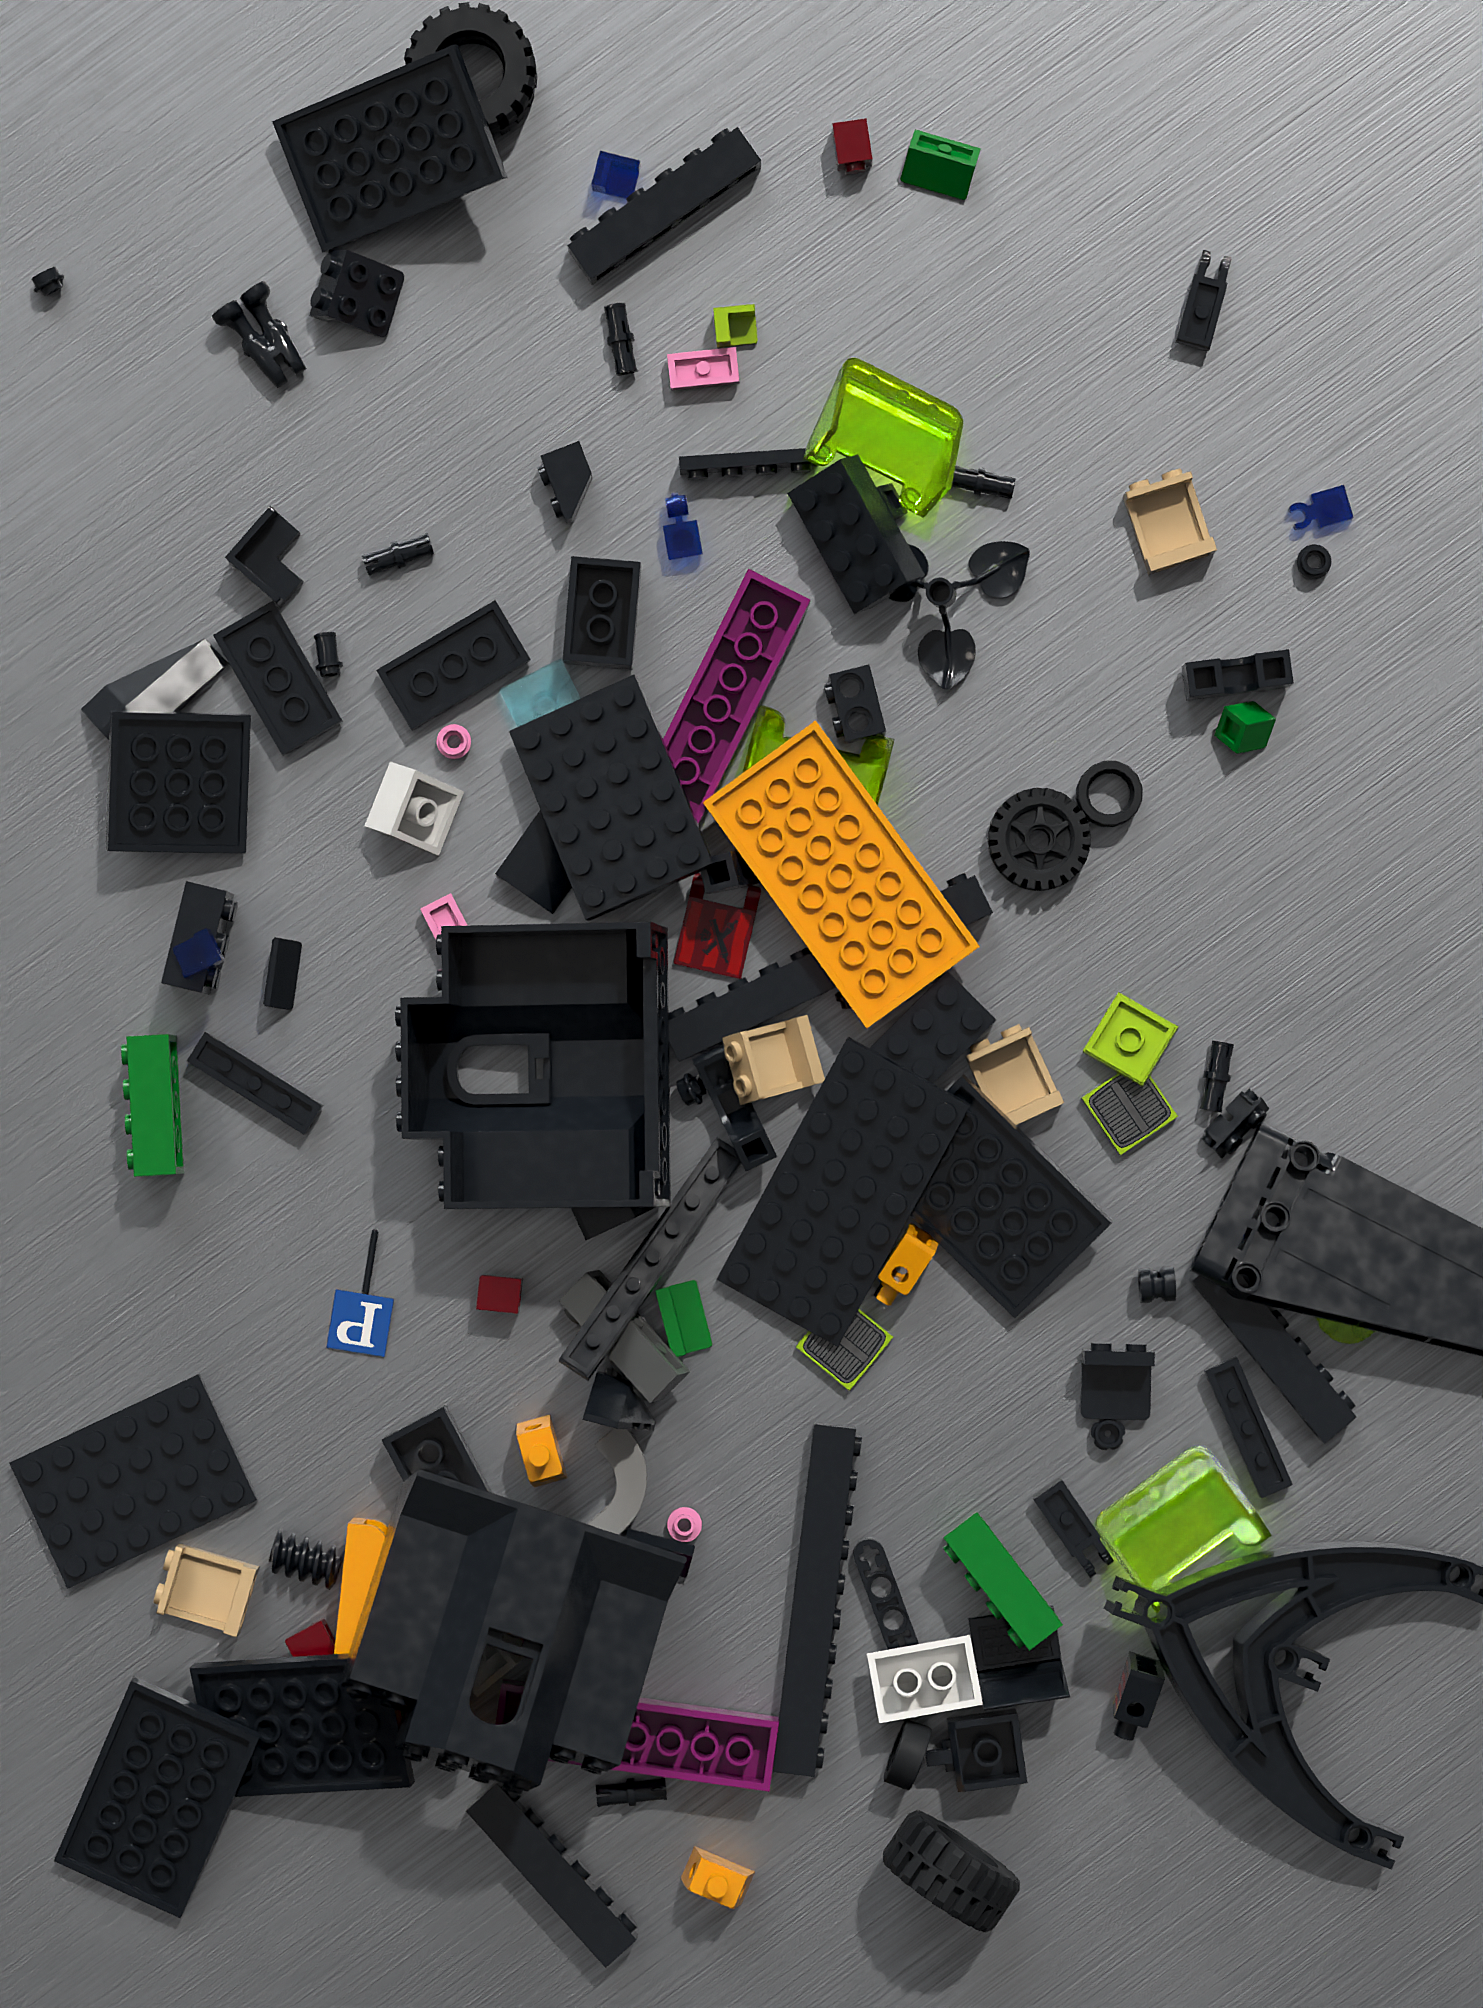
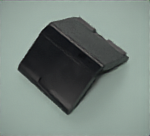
M994 1615L968 1618L984 1711L1070 1698L1061 1660L1057 1630L1029 1651L1026 1645L1019 1649L1009 1636L1007 1630L1011 1626L1004 1617L999 1620Z

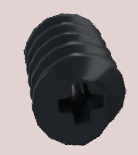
M278 1529L269 1562H271L272 1573L277 1574L285 1566L286 1577L290 1578L298 1570L299 1581L304 1582L309 1574H311L312 1585L317 1586L325 1578V1587L330 1590L337 1581L345 1549L340 1556H336V1545L332 1544L325 1553L323 1552V1545L320 1540L311 1549L309 1537L306 1536L298 1545L296 1544L295 1533H291L288 1539L284 1541L282 1529Z

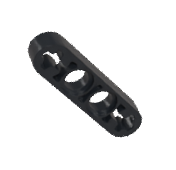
M862 1539L854 1548V1560L887 1649L900 1648L897 1639L890 1642L888 1637L900 1635L907 1629L910 1632V1636H903L906 1645L919 1644L883 1546L876 1539ZM870 1545L871 1549L879 1550V1554L874 1556L877 1567L885 1564L886 1570L875 1571L868 1577L865 1576L864 1571H870L871 1568L867 1559L861 1560L859 1558V1555L864 1553L863 1546ZM878 1577L887 1578L891 1583V1591L886 1596H876L871 1590L872 1582ZM889 1610H898L903 1615V1623L897 1629H889L883 1623L884 1615Z

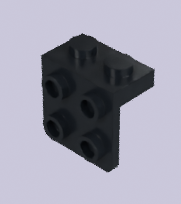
M329 250L321 263L320 272L322 275L318 287L311 296L310 305L312 308L309 316L319 320H336L377 337H385L389 332L404 282L403 272L349 250Z
M1091 1343V1349H1082L1080 1412L1084 1418L1147 1420L1150 1417L1151 1366H1155V1352L1146 1350L1147 1344H1126L1125 1350H1112L1111 1343Z

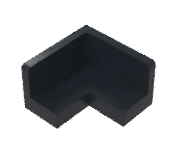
M269 506L225 558L280 607L285 604L303 583L302 579L278 559L300 535V532L272 506Z

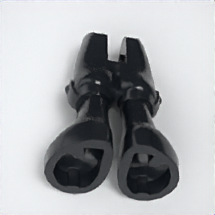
M261 281L244 292L240 300L260 325L262 335L250 325L237 300H233L218 309L212 315V318L217 325L229 326L243 339L242 348L244 355L251 357L266 377L279 388L287 383L288 380L283 374L280 365H277L274 358L281 354L285 364L290 367L296 376L307 368L287 333V325L278 319L272 318L267 307L270 287L265 281Z

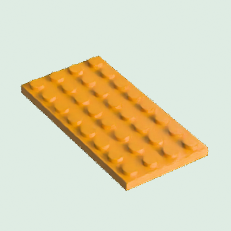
M816 720L703 802L706 809L866 1029L980 947Z

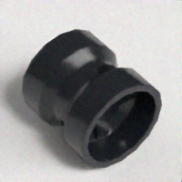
M1173 1266L1162 1267L1159 1272L1152 1271L1150 1268H1138V1289L1141 1303H1150L1160 1297L1165 1302L1176 1301V1279Z

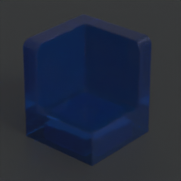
M600 151L591 183L592 191L627 199L636 189L641 170L640 161Z
M205 928L195 933V937L173 947V952L183 970L181 973L184 979L188 980L225 961L210 929Z

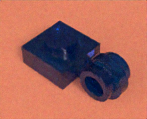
M671 493L672 497L665 498L668 518L675 517L676 524L663 526L669 561L703 555L697 520L683 522V516L689 515L686 494Z

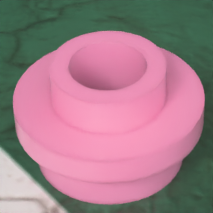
M451 724L445 726L437 736L438 750L449 759L462 758L470 750V734L460 725ZM451 736H458L461 743L457 748H450L448 746V739Z
M677 1508L668 1518V1532L675 1540L681 1542L692 1541L701 1531V1518L692 1508ZM683 1518L688 1519L691 1522V1528L688 1531H681L678 1528L679 1520Z

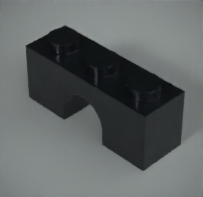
M1289 649L1255 653L1251 656L1220 660V658L1187 662L1182 666L1186 701L1289 688L1294 684Z

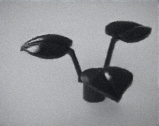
M1008 541L987 543L979 547L969 559V568L977 576L976 578L951 583L947 579L939 577L932 579L929 583H925L921 580L926 577L929 570L926 556L919 548L908 544L925 576L892 595L889 599L896 602L911 601L915 597L918 587L926 589L927 599L939 608L944 631L932 630L923 637L918 647V659L924 671L942 689L948 690L959 684L971 670L976 656V645L971 634L964 629L951 631L947 608L955 602L957 597L956 590L980 583L983 592L990 597L1005 598L1013 595L1018 591L1025 579L1030 551L1027 547Z

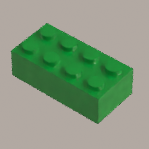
M177 1035L126 1036L127 1044L121 1045L122 1064L128 1065L129 1079L123 1080L124 1099L130 1100V1114H125L126 1135H132V1149H127L128 1170H134V1177L184 1174Z
M978 1512L943 1537L947 1542L942 1547L955 1564L961 1560L968 1572L964 1574V1577L976 1592L981 1588L990 1598L985 1604L996 1619L999 1620L1004 1617L1010 1624L1011 1628L1007 1630V1633L1019 1649L1026 1645L1030 1651L1063 1625Z

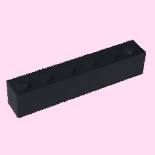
M738 127L732 131H729L728 128L720 131L711 139L713 144L705 150L701 151L700 148L693 150L684 157L683 161L685 164L674 171L672 168L666 169L654 179L656 184L646 191L643 187L634 191L627 197L628 203L619 210H616L615 207L607 210L598 218L599 224L590 230L584 227L570 237L571 243L567 245L568 252L591 285H594L761 168V159Z
M1229 1265V1267H1228V1269H1227V1271H1226V1273H1225V1275H1224V1277H1223L1224 1280H1225V1278H1226V1276H1227V1274H1228V1272H1229V1270H1230L1231 1265ZM1237 1273L1236 1279L1238 1284L1243 1288H1250L1251 1285L1241 1276L1243 1273ZM1197 1274L1189 1279L1322 1443L1325 1444L1357 1418L1352 1412V1409L1356 1407L1353 1401L1343 1390L1337 1393L1329 1384L1333 1380L1331 1374L1321 1363L1315 1366L1307 1357L1311 1350L1299 1336L1293 1339L1285 1330L1289 1323L1277 1309L1271 1312L1266 1305L1233 1298L1225 1288Z
M495 1781L467 1806L466 1812L606 1968L637 1940L638 1934L635 1931L638 1927L637 1924L625 1911L619 1914L611 1905L614 1899L602 1885L598 1888L594 1886L588 1879L591 1873L586 1866L578 1859L573 1862L565 1853L568 1849L566 1844L555 1833L550 1836L544 1830L542 1825L545 1822L532 1807L527 1810L518 1801L521 1795L502 1789L503 1783Z

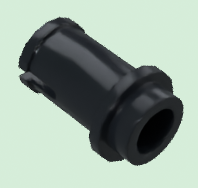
M322 632L315 634L314 639L319 663L316 665V671H320L321 677L340 675V668L343 667V662H340L338 657L336 633Z

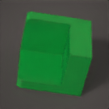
M1254 701L1224 706L1214 736L1236 754L1262 749L1267 746L1276 718Z

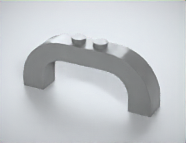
M613 1428L597 1441L595 1446L614 1470L616 1492L611 1502L587 1524L619 1535L630 1525L643 1503L647 1487V1465L643 1450L631 1430Z

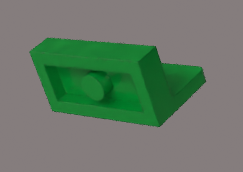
M915 129L900 180L907 184L965 200L981 148Z
M696 1280L656 1289L655 1292L669 1347L673 1353L679 1357L686 1355V1353L710 1348L712 1340Z

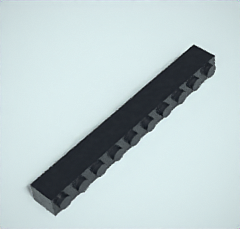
M962 873L946 881L948 888L940 891L965 926L993 913L975 875L967 878L966 874ZM804 948L790 955L791 963L779 967L778 963L775 962L760 969L761 977L751 982H748L747 978L743 977L727 985L730 992L719 997L716 996L715 992H712L697 999L698 1007L685 1012L684 1007H680L670 1012L669 1043L678 1062H681L723 1042L722 1037L751 1029L835 989L836 986L810 950Z
M814 1422L780 1702L779 1725L773 1762V1772L815 1777V1769H822L825 1748L818 1747L820 1733H827L829 1713L822 1711L824 1699H831L833 1678H827L828 1664L835 1665L837 1644L831 1643L832 1629L839 1630L841 1609L835 1608L836 1594L843 1595L845 1574H839L840 1561L847 1560L850 1540L843 1539L845 1525H852L854 1505L847 1504L849 1491H856L858 1470L851 1469L853 1456L860 1457L862 1436L856 1435V1427Z

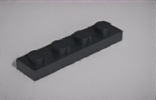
M818 448L679 456L680 475H687L688 480H702L708 478V473L722 472V477L733 478L743 476L742 471L756 470V475L777 474V469L791 468V473H806L812 471L811 466H818Z
M204 1032L187 1059V1062L303 1135L307 1133L324 1106L207 1032Z
M1235 1356L1205 1369L1204 1372L1259 1498L1262 1499L1292 1486V1481L1238 1358Z

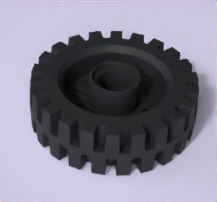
M1031 788L1014 794L995 812L988 832V849L996 869L1006 880L1023 889L1045 891L1066 884L1079 873L1089 855L1091 830L1083 810L1066 794L1049 788ZM1042 830L1048 835L1049 843L1046 848L1037 849L1032 846L1030 835L1033 831Z

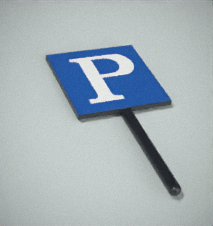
M373 1229L371 1233L362 1293L339 1289L335 1291L327 1348L385 1357L394 1299L369 1295L379 1233L377 1229Z

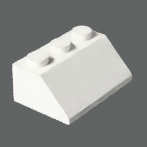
M970 1635L867 1653L879 1724L983 1705Z

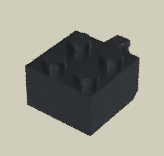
M1015 1708L947 1718L949 1739L941 1740V1748L929 1749L925 1754L927 1767L945 1765L946 1772L954 1771L958 1792L1028 1783L1018 1713Z

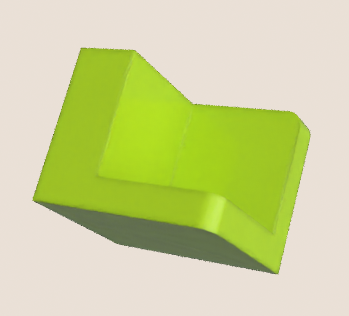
M755 304L713 308L717 348L757 344Z

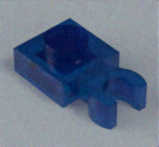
M1344 485L1311 494L1309 497L1312 505L1298 502L1288 508L1289 513L1301 511L1304 514V521L1294 524V530L1305 529L1313 520L1317 521L1318 528L1321 529L1354 518Z

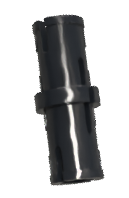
M614 303L604 306L609 329L607 342L608 346L612 348L616 375L622 376L638 372L632 345L635 339L634 334L630 333L626 304Z
M948 463L944 486L974 491V495L979 496L981 493L1012 499L1016 477L986 472V469L979 467V470Z
M428 533L399 544L397 541L390 543V547L366 555L363 554L364 564L379 560L378 563L366 566L368 575L371 576L374 573L397 565L399 568L406 566V562L430 554L433 555L432 545L417 549L418 546L430 543Z
M1212 1040L1208 1068L1203 1073V1078L1206 1079L1200 1109L1222 1113L1226 1084L1231 1079V1075H1228L1234 1044Z
M665 1777L635 1782L634 1778L626 1779V1783L596 1785L597 1795H611L596 1797L597 1806L602 1807L629 1803V1806H636V1802L667 1800L666 1790L652 1791V1789L666 1787Z

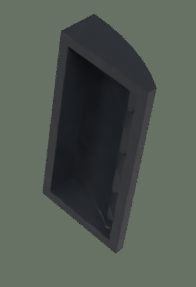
M540 810L495 874L548 912L554 914L572 889V886Z

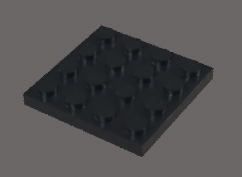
M110 711L106 850L117 852L246 854L251 715Z

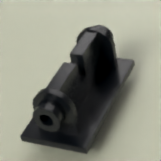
M1248 1089L1245 1093L1241 1091L1225 1108L1234 1117L1230 1122L1220 1114L1204 1130L1205 1135L1201 1139L1210 1148L1213 1147L1221 1159L1227 1153L1232 1154L1243 1141L1242 1137L1251 1128H1257L1267 1116L1266 1112L1269 1110V1107L1251 1089Z

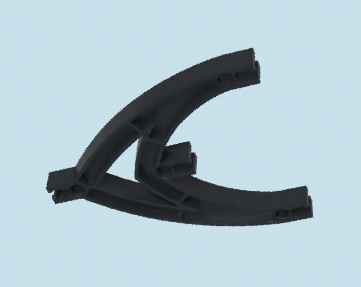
M1359 1541L1303 1544L1253 1553L1200 1570L1156 1591L1116 1576L1112 1589L1116 1591L1120 1589L1126 1593L1128 1590H1131L1138 1594V1598L1132 1610L1122 1608V1603L1118 1601L1114 1603L1108 1599L1103 1609L1112 1615L1145 1627L1155 1653L1175 1692L1196 1724L1224 1759L1267 1800L1318 1837L1353 1856L1392 1870L1395 1860L1387 1855V1850L1380 1848L1377 1854L1370 1851L1376 1836L1389 1839L1393 1842L1392 1846L1399 1849L1404 1836L1391 1828L1352 1814L1318 1780L1305 1761L1290 1730L1281 1700L1279 1678L1318 1692L1321 1682L1313 1678L1314 1674L1306 1672L1305 1677L1296 1674V1670L1299 1667L1301 1658H1307L1319 1665L1318 1669L1326 1671L1330 1659L1319 1652L1293 1642L1327 1617L1360 1602L1402 1592L1440 1591L1454 1593L1483 1604V1589H1480L1478 1594L1471 1591L1476 1575H1483V1566L1442 1551L1393 1543ZM1459 1566L1460 1575L1458 1579L1450 1582V1572ZM1286 1590L1252 1617L1233 1638L1234 1680L1243 1718L1242 1721L1213 1678L1188 1624L1239 1602ZM1159 1602L1160 1611L1158 1615L1149 1618L1148 1608L1153 1603ZM1285 1650L1286 1656L1284 1661L1279 1665H1275L1274 1657L1276 1653ZM1355 1828H1359L1358 1838L1353 1842H1349L1350 1832Z

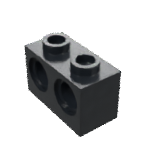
M870 665L829 674L830 683L824 684L828 704L835 703L838 716L832 718L836 737H843L845 744L885 735L886 728ZM849 679L857 682L860 688L859 693L851 698L845 697L840 692V684ZM861 713L865 715L868 720V726L862 731L851 729L848 719L852 714Z

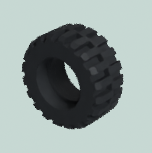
M469 2L458 3V9L450 10L449 6L439 9V16L434 19L431 15L422 22L424 27L420 31H414L410 38L412 44L405 51V65L451 45L480 44L494 50L503 65L502 82L492 95L479 101L491 134L493 135L498 132L501 135L506 134L511 130L510 125L517 122L519 124L524 118V111L526 107H531L534 99V88H537L536 62L529 39L525 37L523 29L516 21L511 22L509 20L508 14L500 9L496 12L491 11L489 5L479 3L478 8L470 7Z
M920 1810L913 1811L906 1816L883 1851L885 1866L894 1875L899 1877L901 1881L939 1909L947 1912L950 1916L984 1933L995 1928L1020 1891V1880L1004 1864L957 1830Z

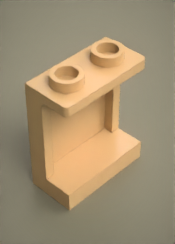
M1181 469L1172 470L1161 475L1162 481L1152 484L1149 483L1148 479L1129 485L1130 491L1125 492L1123 495L1148 575L1213 555L1217 551L1214 538H1210L1192 483L1193 476L1191 471L1182 473Z
M807 1015L722 1037L724 1054L730 1065L734 1080V1090L738 1095L740 1105L823 1083L825 1080Z
M1020 1024L1000 1032L1003 1039L993 1044H990L987 1038L969 1047L971 1054L966 1055L965 1058L979 1089L1015 1125L1064 1103L1033 1039L1030 1027L1022 1030Z
M178 1544L175 1551H168L164 1562L163 1570L168 1571L165 1585L159 1583L153 1603L158 1605L157 1614L176 1616L224 1630V1634L237 1637L241 1633L260 1567L184 1544Z

